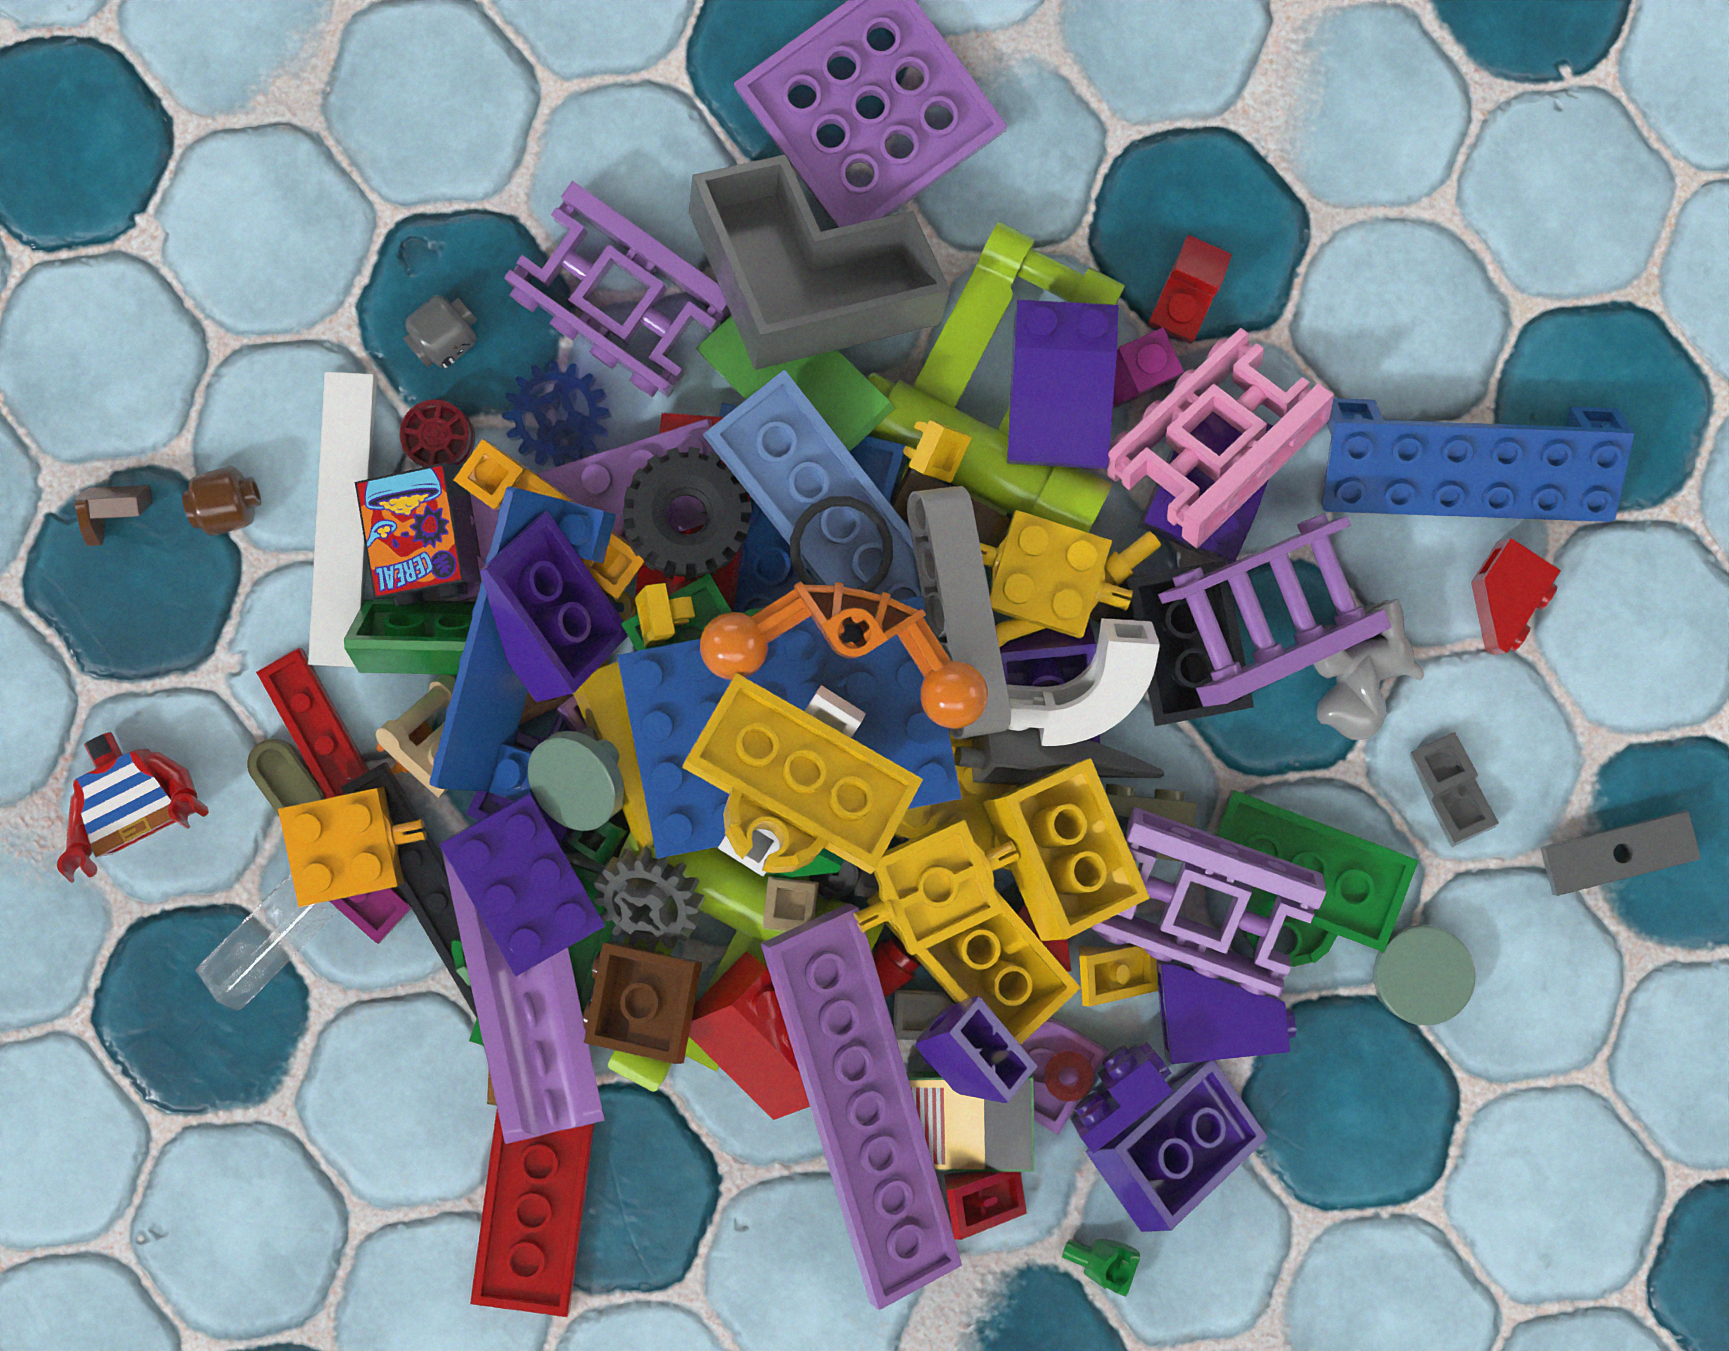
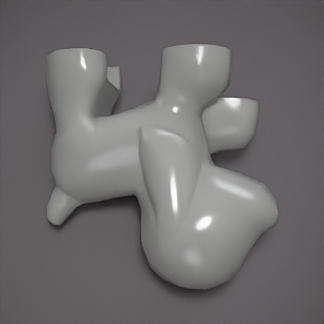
M1398 599L1384 600L1363 608L1365 613L1385 609L1392 628L1375 635V639L1364 640L1313 664L1321 676L1324 678L1336 676L1337 682L1319 701L1316 712L1317 719L1321 724L1330 725L1340 734L1351 740L1370 738L1382 727L1387 713L1386 704L1379 689L1381 680L1401 675H1409L1417 680H1421L1424 677L1423 669L1415 661L1412 644L1405 635L1403 610ZM1329 624V625L1323 626V629H1324V630H1325V629H1328V628H1330V627H1332V626H1334V625H1333V624Z

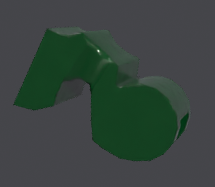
M615 814L596 829L588 831L570 829L566 834L568 836L566 841L584 855L602 865H606L613 856L619 858L631 830L627 820Z

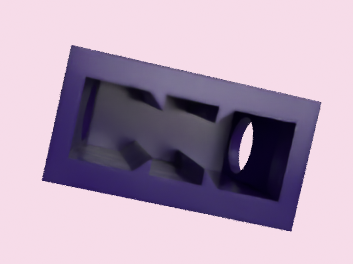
M980 996L945 1007L916 1040V1047L921 1052L923 1061L927 1065L933 1066L950 1088L959 1095L1009 1103L1038 1067Z

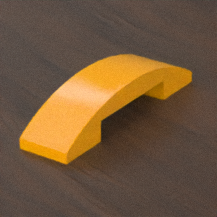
M485 439L481 440L454 478L455 482L494 510H499L508 486L575 502L545 479ZM614 530L611 532L603 563L580 557L598 585L616 599H619L645 562L639 555L636 557L631 549V544Z

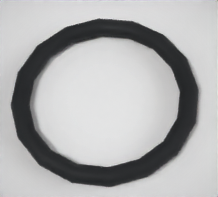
M830 496L811 504L797 519L790 537V560L799 580L804 585H819L807 573L801 560L800 540L806 525L817 513L831 507H851L869 517L876 524L882 538L883 557L877 573L865 585L856 588L873 592L886 578L893 560V537L885 519L870 504L851 496Z

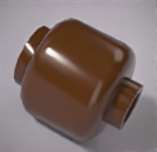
M234 466L223 467L192 477L189 481L188 491L182 493L184 510L190 524L195 529L201 528L210 536H217L251 525L254 521L255 507L260 506L262 503L259 488L254 478L249 477L245 479L243 474Z

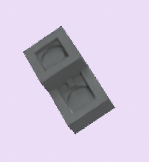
M1455 732L1410 752L1409 755L1423 790L1451 847L1487 832L1499 824L1476 781L1478 773Z

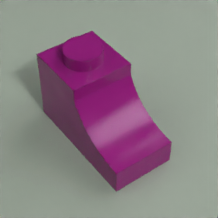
M1164 327L1118 347L1113 409L1177 381L1184 373Z

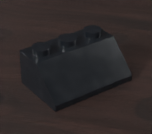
M1225 560L1126 579L1128 590H1133L1130 603L1134 621L1152 622L1160 644L1154 675L1147 689L1154 726L1254 708L1251 693L1226 704L1203 707L1196 688L1213 681L1210 672L1214 671V667L1186 598L1162 604L1158 595L1176 587L1172 578L1199 567L1202 568L1204 574L1225 566ZM1227 579L1205 589V592L1233 662L1239 661L1241 667H1244L1246 663L1232 591Z

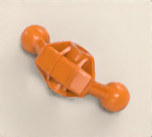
M800 581L793 586L794 589L752 616L739 612H728L715 617L705 627L700 639V653L707 668L718 677L732 680L736 673L745 678L756 673L766 659L768 643L810 616L831 649L837 655L848 659L858 658L867 654L897 634L924 676L920 698L925 713L933 722L951 729L969 726L983 714L988 701V688L981 673L970 664L961 661H951L924 619V616L927 614L923 608L920 610L912 608L890 598V594L882 592L879 595L865 590L843 587L844 583L835 582L834 585H803ZM847 624L852 626L859 625L862 628L861 641L857 644L844 641L842 633L845 631L844 627Z

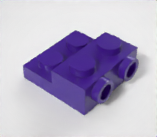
M1147 1041L1139 1047L1137 1044H1134L1131 1048L1127 1049L1123 1045L1111 1052L1102 1061V1065L1105 1068L1097 1073L1108 1090L1102 1095L1098 1091L1089 1094L1075 1107L1077 1114L1071 1118V1121L1080 1138L1092 1154L1174 1092L1164 1080L1172 1072Z

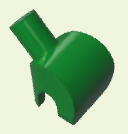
M1069 1239L1063 1250L1062 1258L1085 1267L1084 1275L1105 1290L1108 1288L1114 1293L1126 1297L1140 1261V1252L1127 1244L1109 1239L1096 1240L1092 1248Z

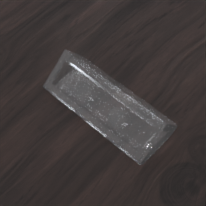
M290 873L195 970L218 1003L235 1010H240L339 910L329 901L298 907L292 874Z

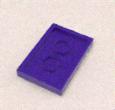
M530 792L440 842L439 845L515 977L605 927L602 917Z

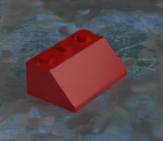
M746 951L695 1003L689 1037L773 1120L808 1108L810 1104L769 969Z

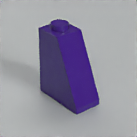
M1157 959L1158 995L1164 1054L1171 1064L1290 1052L1289 1039L1296 1038V1022L1292 1008L1286 1009L1284 1001L1267 993L1265 995L1253 994L1242 988L1238 983L1220 977L1209 978L1203 976L1193 968L1173 961Z

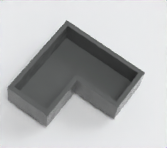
M786 154L692 175L689 215L755 370L941 324L950 288L914 211L821 232Z

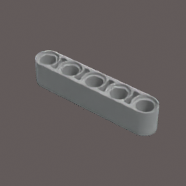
M963 486L913 491L908 498L907 514L921 592L927 614V623L951 661L965 662L976 668L985 679L988 688V701L983 714L969 726L958 729L948 728V730L956 739L1006 731L1011 721L1010 702L971 497Z

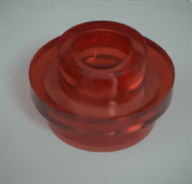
M1074 1051L1059 1052L1051 1057L1045 1066V1085L1048 1091L1059 1100L1067 1102L1079 1100L1090 1091L1093 1085L1094 1072L1092 1066L1080 1053ZM1065 1067H1073L1077 1070V1078L1070 1084H1065L1059 1079V1074Z

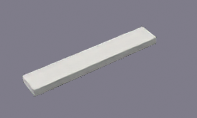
M325 372L308 665L355 667L344 649V637L365 600L367 554L354 482L372 478L377 376L374 374Z

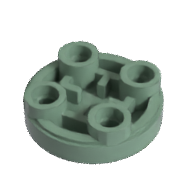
M562 731L549 736L533 750L528 762V780L536 801L552 819L570 829L588 831L602 826L618 813L624 805L623 779L617 766L619 761L618 750L611 742L605 739L596 741L579 732Z
M1416 925L1398 929L1391 933L1385 952L1379 951L1376 956L1373 978L1378 999L1394 1015L1417 1025H1436L1452 1019L1464 1009L1473 994L1476 973L1471 954L1456 936L1434 926Z

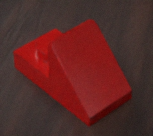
M1187 235L1147 325L1155 329L1164 327L1167 334L1192 344L1214 296L1220 290L1232 254Z

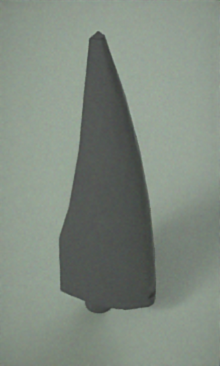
M1032 727L1022 731L1007 729L1003 732L974 736L972 747L957 746L954 753L955 765L972 768L973 782L1019 786L1088 758L1092 759L1099 778H1161L1165 775L1164 771L1127 753L1088 739L1068 745L1042 746L1038 728Z

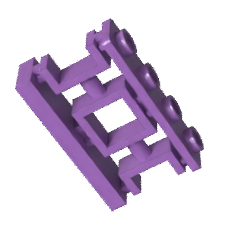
M572 181L561 196L563 199L562 204L559 208L556 207L551 214L554 221L569 232L542 269L521 255L516 262L518 265L514 271L509 270L504 277L509 285L514 288L509 295L531 312H534L538 306L553 316L549 324L573 341L579 334L593 344L589 353L611 369L619 363L631 371L633 375L629 381L653 398L656 392L659 391L668 398L674 390L673 386L677 381H680L685 373L682 368L666 357L693 320L713 333L718 328L721 319L727 318L730 310L719 284ZM576 214L628 250L627 254L623 255L608 244L594 265L577 254L575 251L588 232L583 225L574 220ZM613 264H616L649 288L623 326L587 301ZM563 268L579 278L581 283L569 298V302L584 313L580 319L528 283L531 277L547 288L550 287ZM655 271L708 307L707 311H702L688 301L674 322L657 311L654 307L667 288L663 282L653 276ZM643 324L662 337L649 356L651 362L664 370L660 376L612 343L607 339L612 333L628 345Z
M1133 807L1127 822V831L1124 838L1134 861L1140 862L1138 871L1149 896L1166 902L1160 917V925L1133 916L1137 905L1091 928L1098 931V934L1103 939L1111 943L1122 945L1128 942L1145 948V951L1156 959L1162 961L1176 959L1190 964L1196 972L1209 978H1219V976L1237 981L1242 988L1253 994L1265 995L1268 992L1281 996L1284 989V978L1288 976L1291 970V961L1289 955L1275 951L1272 948L1286 915L1311 923L1314 909L1319 910L1326 894L1323 874ZM1156 852L1183 861L1174 884L1150 876L1156 861ZM1191 881L1234 896L1220 930L1177 915ZM1251 886L1277 895L1268 918L1245 910L1252 894ZM1237 928L1260 936L1253 952L1254 959L1228 950Z

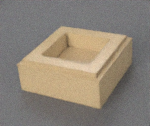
M768 877L762 929L787 932L815 919L819 882Z

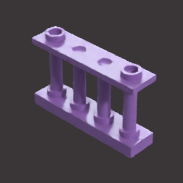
M1324 513L1297 524L1299 534L1204 574L1202 568L1199 567L1172 578L1176 587L1158 594L1162 604L1186 598L1214 667V671L1210 672L1213 681L1196 688L1203 707L1229 703L1392 628L1385 609L1365 613L1362 606H1356L1328 536L1351 526L1348 516L1328 521ZM1307 544H1310L1338 613V615L1334 616L1336 625L1325 630L1322 624L1316 625L1288 555L1289 552ZM1268 561L1297 630V633L1293 635L1296 643L1286 648H1282L1281 643L1275 644L1247 574L1248 570ZM1227 579L1256 649V652L1252 653L1255 662L1241 667L1239 661L1233 662L1205 592V589Z

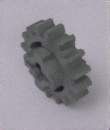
M643 847L638 857L630 849H625L619 859L614 856L610 858L595 882L594 887L599 891L593 901L594 904L605 907L600 914L603 921L613 920L616 924L612 931L615 936L625 931L630 935L629 944L635 946L639 939L646 940V945L650 950H655L659 941H662L668 949H673L678 939L686 942L693 929L695 930L703 915L700 907L705 897L703 894L694 892L699 883L697 877H684L683 872L687 866L685 863L682 862L672 866L668 863L669 856L659 859L652 858L648 847Z

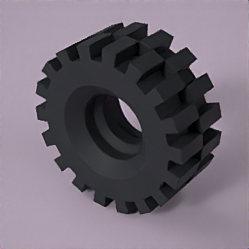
M689 447L688 452H679L678 448L667 450L665 456L659 458L656 454L648 459L647 465L642 470L639 468L633 475L630 487L627 486L624 496V531L626 538L628 537L632 551L636 557L639 555L645 561L644 565L652 571L657 569L663 572L664 577L670 579L678 576L685 577V581L696 580L697 576L716 574L719 568L726 567L734 560L735 555L741 550L750 527L752 509L751 501L749 502L747 497L748 492L731 470L720 462L719 455L713 452L709 456L699 453L700 448ZM682 496H691L698 499L706 509L707 519L705 525L693 534L676 532L669 525L666 516L667 509L672 501Z

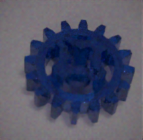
M551 360L549 372L543 373L535 364L531 366L533 379L527 381L520 376L515 378L521 391L519 394L506 393L505 398L514 405V410L502 413V418L507 422L515 423L516 427L510 429L506 435L511 441L523 439L518 449L521 455L526 457L535 450V463L543 467L548 458L552 457L555 467L565 465V457H571L574 461L583 459L581 451L585 448L595 454L599 451L593 439L596 435L608 437L609 432L600 425V420L610 418L612 415L608 408L599 407L598 404L608 397L604 389L590 390L596 381V378L591 373L579 379V367L576 364L571 363L566 372H562L559 363L556 360ZM555 384L552 391L539 397L534 395L541 388ZM577 390L581 391L587 400L589 416L579 412L575 405L578 397L576 394ZM560 404H562V409L568 414V417L565 421L557 420L553 426V422L546 416L549 409L558 410ZM526 414L534 417L539 426L536 433L538 436L537 440L531 436L527 428ZM574 433L581 435L574 442L559 447L563 438Z

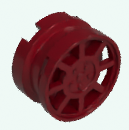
M437 399L420 402L413 406L402 420L400 427L402 448L413 462L422 467L441 463L463 465L469 459L475 447V430L470 419L449 402Z

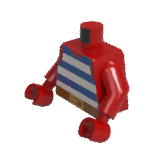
M112 732L99 735L87 741L84 746L95 769L73 781L75 792L70 797L66 851L59 857L57 869L70 883L75 881L74 873L78 867L89 878L97 874L98 869L96 864L89 858L92 852L95 858L113 855L176 822L189 829L188 816L195 812L205 817L209 813V809L197 799V792L188 769L162 753L151 752L148 749L133 750L123 755Z

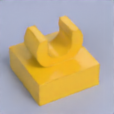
M929 420L928 423L916 422L914 428L923 432L917 449L905 446L903 449L904 454L911 459L909 467L924 475L951 483L972 437L932 420Z
M666 583L647 585L635 597L644 647L665 644L675 634L674 626L688 624L689 619L695 617L691 597L669 600Z

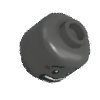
M434 295L407 317L404 325L408 334L403 339L428 368L433 364L441 368H447L476 344L477 336L471 325L477 321V318L459 297L450 303L445 297Z

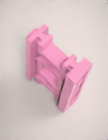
M1242 328L1229 339H1220L1210 350L1207 360L1196 370L1192 368L1187 370L1177 381L1174 391L1163 401H1154L1145 410L1141 422L1129 433L1123 431L1117 435L1111 442L1108 453L1107 476L1114 482L1121 478L1122 485L1130 490L1145 475H1148L1176 497L1168 505L1167 520L1174 526L1177 523L1183 527L1182 537L1196 549L1330 419L1334 394L1320 383L1311 390L1309 388L1310 382L1303 377L1287 392L1276 386L1256 371L1262 365L1264 348L1257 343L1254 346L1248 343L1249 333ZM1231 373L1232 382L1246 391L1237 400L1218 387ZM1261 404L1281 418L1267 433V423L1252 413ZM1212 412L1242 433L1220 456L1190 434ZM1165 435L1166 444L1179 453L1170 464L1151 451ZM1195 467L1215 481L1200 497V488L1185 477Z

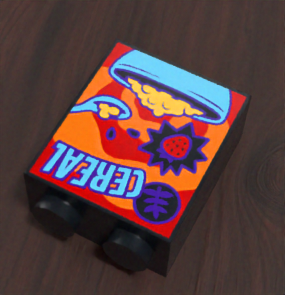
M441 463L354 482L374 599H393L394 607H405L424 603L423 594L437 591L440 599L469 594L467 585L482 582L477 556L481 557L476 526L475 523L471 524L470 515L474 518L470 492L454 481V478L463 467L462 465Z

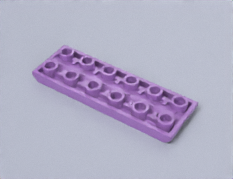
M443 852L505 1143L508 1144L555 1131L605 1121L589 1044L584 1043L586 1030L583 1026V1016L568 948L515 977Z

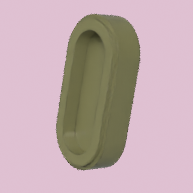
M279 739L265 740L258 743L251 750L247 760L249 775L278 816V809L326 799L309 767L290 743Z

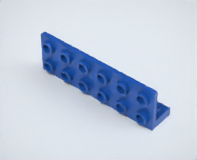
M1334 398L1330 419L1326 423L1331 434L1321 505L1326 512L1612 522L1616 519L1635 433L1619 408L1570 407L1566 424L1568 427L1383 420L1375 400Z
M508 486L499 508L498 521L485 565L544 511L549 512L579 557L603 563L616 514ZM483 580L472 611V620L464 651L460 657L459 670L451 701L447 707L446 720L438 751L434 757L429 783L431 786L439 789L491 792L512 801L530 792L539 807L528 780V762L533 751L514 745L528 690L507 661Z

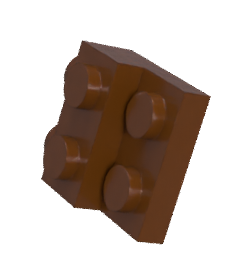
M620 942L602 943L601 951L596 955L592 968V975L595 979L592 1000L587 1004L583 1015V1026L586 1029L584 1043L668 1063H684L702 962Z

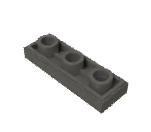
M1678 811L1540 847L1552 895L1556 896L1701 859L1689 811ZM1620 844L1623 848V855L1620 860L1616 861L1613 851Z

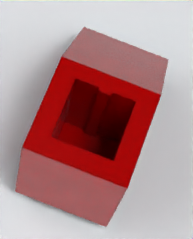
M1512 538L1496 543L1471 581L1485 650L1493 655L1507 654L1509 650L1516 651L1523 644L1531 630L1527 622L1536 608L1542 610L1551 601L1558 588L1553 582L1561 571Z

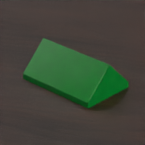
M365 599L344 637V649L359 673L457 675L460 657L464 651L472 620V611L476 602L424 601V603L394 607L393 600Z

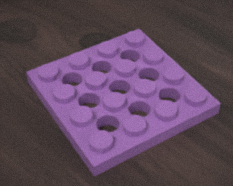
M848 0L734 83L737 93L781 153L787 155L794 171L836 228L890 216L1007 131V124L915 0ZM877 28L888 29L893 33L895 43L888 50L877 51L867 42L870 32ZM836 57H848L854 62L856 70L850 78L839 80L830 75L827 68L829 63ZM906 67H914L923 74L924 82L918 89L905 90L896 81L898 72ZM798 85L811 87L817 95L815 102L810 107L804 109L794 107L788 100L789 93L794 87ZM869 95L880 98L885 106L883 113L875 119L862 117L856 109L857 103L861 98ZM934 106L945 107L952 114V123L943 130L933 129L925 121L924 116L926 112ZM827 124L838 125L845 133L844 141L835 148L824 147L817 139L818 131ZM894 135H904L912 141L914 148L909 156L897 159L887 153L885 144ZM864 163L873 170L874 178L869 185L855 187L847 181L846 172L853 164Z

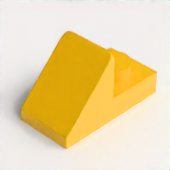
M1131 943L1109 948L1078 946L1083 1006L1091 1007L1159 991L1157 959L1149 955L1145 948Z

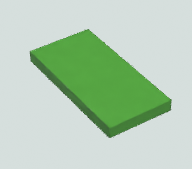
M732 315L696 348L700 355L745 400L785 369L849 452L895 409L892 403L838 350L755 370Z

